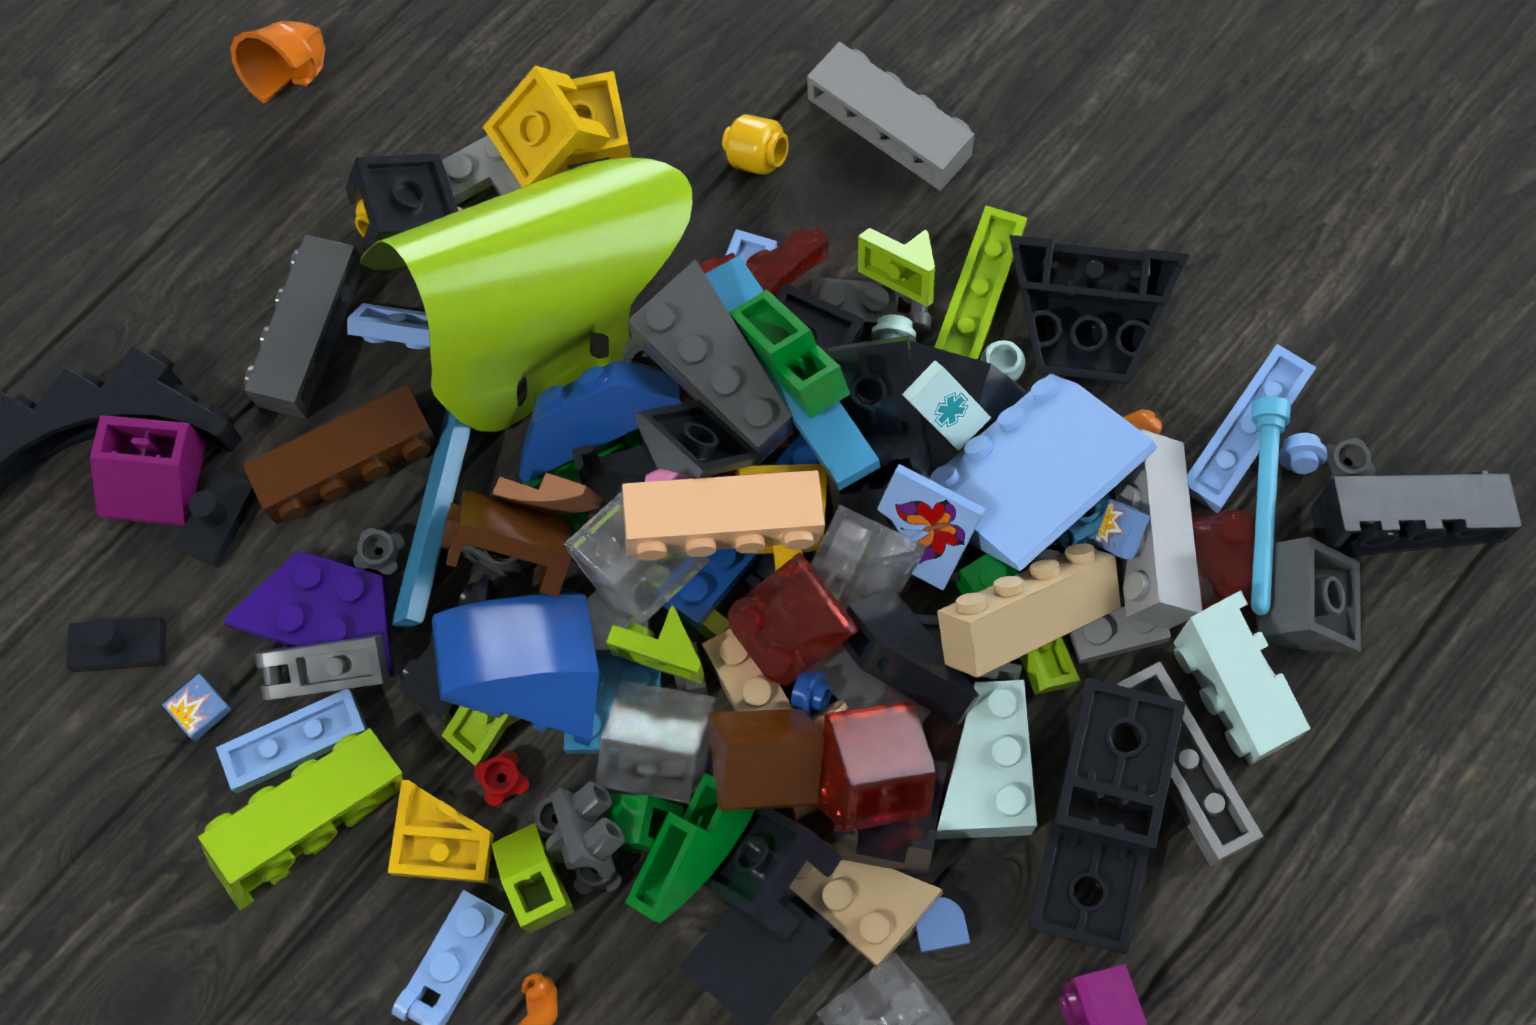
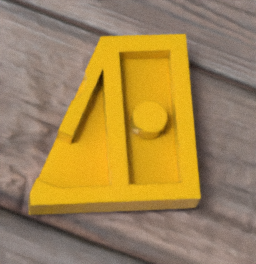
M402 780L388 873L394 876L488 883L492 853L491 843H493L494 834L443 801L427 793L411 781Z

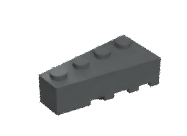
M696 259L628 319L633 341L674 379L694 401L700 400L762 455L760 463L793 433L790 411Z

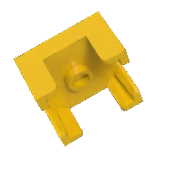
M534 66L483 126L521 187L552 177L551 175L576 148L598 152L611 139L600 122L579 117L563 94V90L573 93L577 90L569 75L539 66Z
M614 71L571 79L577 90L574 93L563 90V94L579 117L600 122L611 139L598 152L576 148L551 176L569 170L567 165L608 157L610 159L632 158Z

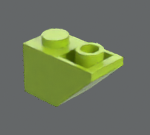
M536 823L491 843L500 879L520 927L530 934L575 912L554 862L547 855L546 844Z

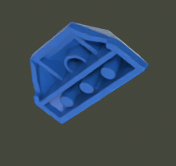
M630 359L617 360L604 367H592L585 371L579 379L563 387L557 385L549 388L536 399L521 451L519 477L525 483L573 460L572 449L591 444L598 448L637 429L638 425L635 417L639 411L683 403V389L665 371Z

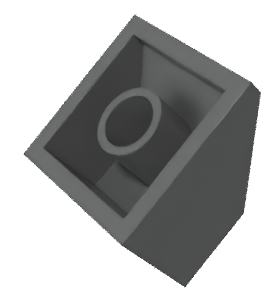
M1311 537L1274 543L1271 607L1269 612L1264 615L1256 614L1258 632H1262L1265 640L1284 648L1341 653L1361 652L1360 562Z

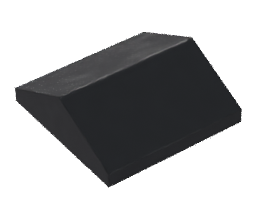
M700 400L639 411L635 417V421L656 467L695 478H703L757 465L763 457Z

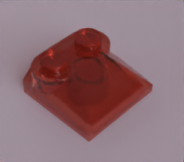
M1229 509L1218 515L1192 514L1202 608H1209L1241 591L1247 605L1240 608V610L1252 611L1251 593L1256 520L1254 516H1250L1242 510Z
M801 552L793 556L746 596L734 602L728 613V622L732 633L761 672L772 682L786 687L859 631L858 627Z

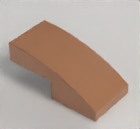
M549 473L545 474L539 490L499 477L492 493L503 501L548 514L585 512L600 508L603 502V498L587 486Z

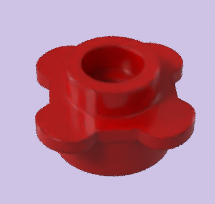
M504 751L500 756L493 757L486 762H481L474 770L475 778L481 782L486 791L484 799L491 806H500L505 798L513 794L522 795L529 788V779L521 774L518 767L519 757L513 751ZM504 774L506 780L502 783L498 782V776Z

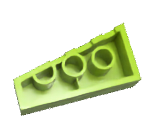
M370 728L359 735L351 733L339 740L333 747V752L318 761L310 759L299 765L292 772L291 778L276 788L268 786L259 790L249 799V805L235 814L226 813L212 820L205 827V833L198 836L209 866L238 909L242 911L255 901L250 892L263 882L270 881L272 885H276L291 874L288 869L295 863L299 855L303 852L306 855L312 853L316 855L328 846L338 833L336 827L343 822L346 827H353L400 791L401 781L403 780L402 772Z

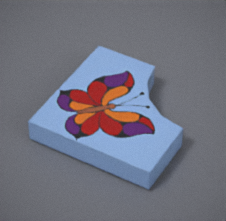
M900 464L895 470L877 510L892 520L902 536L905 554L901 569L941 590H944L986 509Z

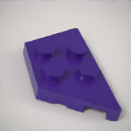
M296 551L231 611L223 622L231 629L290 647L381 634L389 677L392 678L395 672L394 663L391 661L389 643L391 627L390 618L387 616L386 604L388 603L386 580L381 575L301 551Z

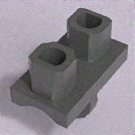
M588 782L576 793L559 787L550 795L558 824L554 828L556 833L551 835L546 841L545 848L549 859L556 863H565L566 868L570 870L584 866L592 867L598 871L600 877L606 879L616 870L611 855L625 843L622 831L615 822L604 817L599 820V816L612 805L609 792L592 782Z

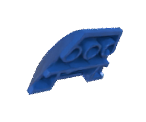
M565 587L561 588L558 597L536 593L527 596L487 600L451 608L433 616L432 627L440 700L497 718L508 714L530 721L532 729L545 732L547 727L574 735V742L586 746L590 745L592 741L599 669L586 595Z

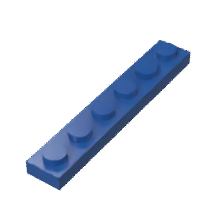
M800 433L773 465L821 463ZM734 548L716 550L714 554L709 556L693 557L660 594L659 604L667 610H670L671 605H673L679 618L697 631L761 554L739 553Z

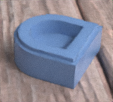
M939 897L915 926L921 953L970 944L964 913L957 903L948 898Z

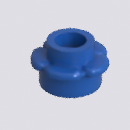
M803 671L795 683L791 705L795 709L805 710L810 718L816 711L823 712L830 701L832 686L826 683L825 673L820 671L813 674Z

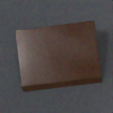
M780 709L708 713L707 721L719 812L815 806L818 803L825 739L805 710Z

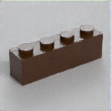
M406 384L242 465L262 509L277 525L281 522H291L301 518L306 514L307 509L323 501L331 502L340 499L347 494L350 488L364 481H375L384 477L390 468L404 461L421 459L429 453L431 448L437 446L438 441L409 385Z

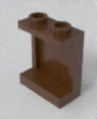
M465 489L460 504L450 503L441 547L448 549L446 565L456 568L462 547L466 544L539 564L540 593L554 597L559 596L572 558L571 520Z

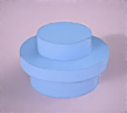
M1294 434L1283 442V448L1279 452L1280 464L1284 468L1298 474L1311 473L1326 462L1327 449L1321 443L1320 438L1314 434Z

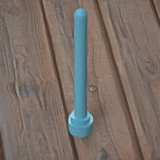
M1275 396L1257 398L1253 401L1252 422L1260 433L1251 609L1257 615L1268 613L1271 607L1280 433L1285 431V426L1290 423L1291 403L1287 399Z

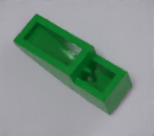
M767 289L728 312L753 352L783 390L810 419L850 395L840 366L816 344L812 331Z
M704 773L683 818L671 812L668 813L625 903L651 920L658 923L663 922L710 878L745 830L755 810L719 812L715 778Z

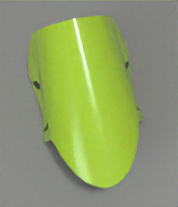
M619 158L584 164L380 240L363 254L360 264L374 270H392L404 266L408 267L421 295L428 320L432 366L431 388L434 396L461 423L478 431L496 432L507 429L525 419L533 412L536 399L549 388L557 385L563 387L579 379L585 371L592 367H604L614 361L623 360V347L629 340L628 319L630 307L637 295L653 279L681 240L690 220L692 188L688 179L680 170L653 159ZM592 333H601L608 336V357L599 359L591 355L590 335ZM526 377L527 397L523 405L518 407L517 386L519 381Z

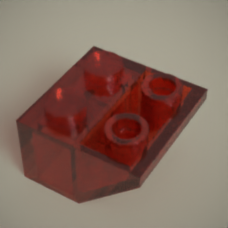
M908 701L825 713L822 733L825 742L818 803L816 804L820 810L844 831L931 816L936 769L914 704Z

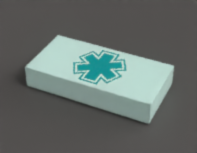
M934 361L902 394L958 451L991 418L937 361Z

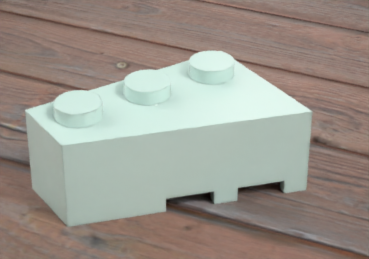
M1239 591L1190 617L1173 643L1176 646L1174 654L1180 667L1187 674L1192 673L1202 689L1199 693L1205 707L1212 715L1218 714L1228 731L1225 732V736L1231 749L1237 756H1244L1249 765H1252L1298 740L1310 730V727L1283 673L1275 675L1260 650L1267 647L1268 644L1262 632L1252 635L1240 611V608L1247 605V602L1242 592Z
M1024 680L975 682L974 689L980 696L966 715L935 840L1031 835L1037 826Z

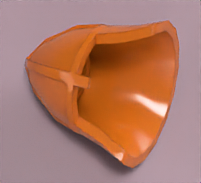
M280 21L258 30L242 32L234 37L230 48L232 63L238 77L249 92L262 103H267L290 82L306 87L316 78L323 67L325 53L321 30L308 23Z

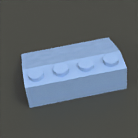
M1049 374L1046 378L1037 381L1032 386L1031 391L1015 405L1001 412L998 419L984 432L969 440L964 449L946 465L937 468L931 474L929 480L986 508L968 543L1021 571L1157 449V446L1151 438L1079 384Z

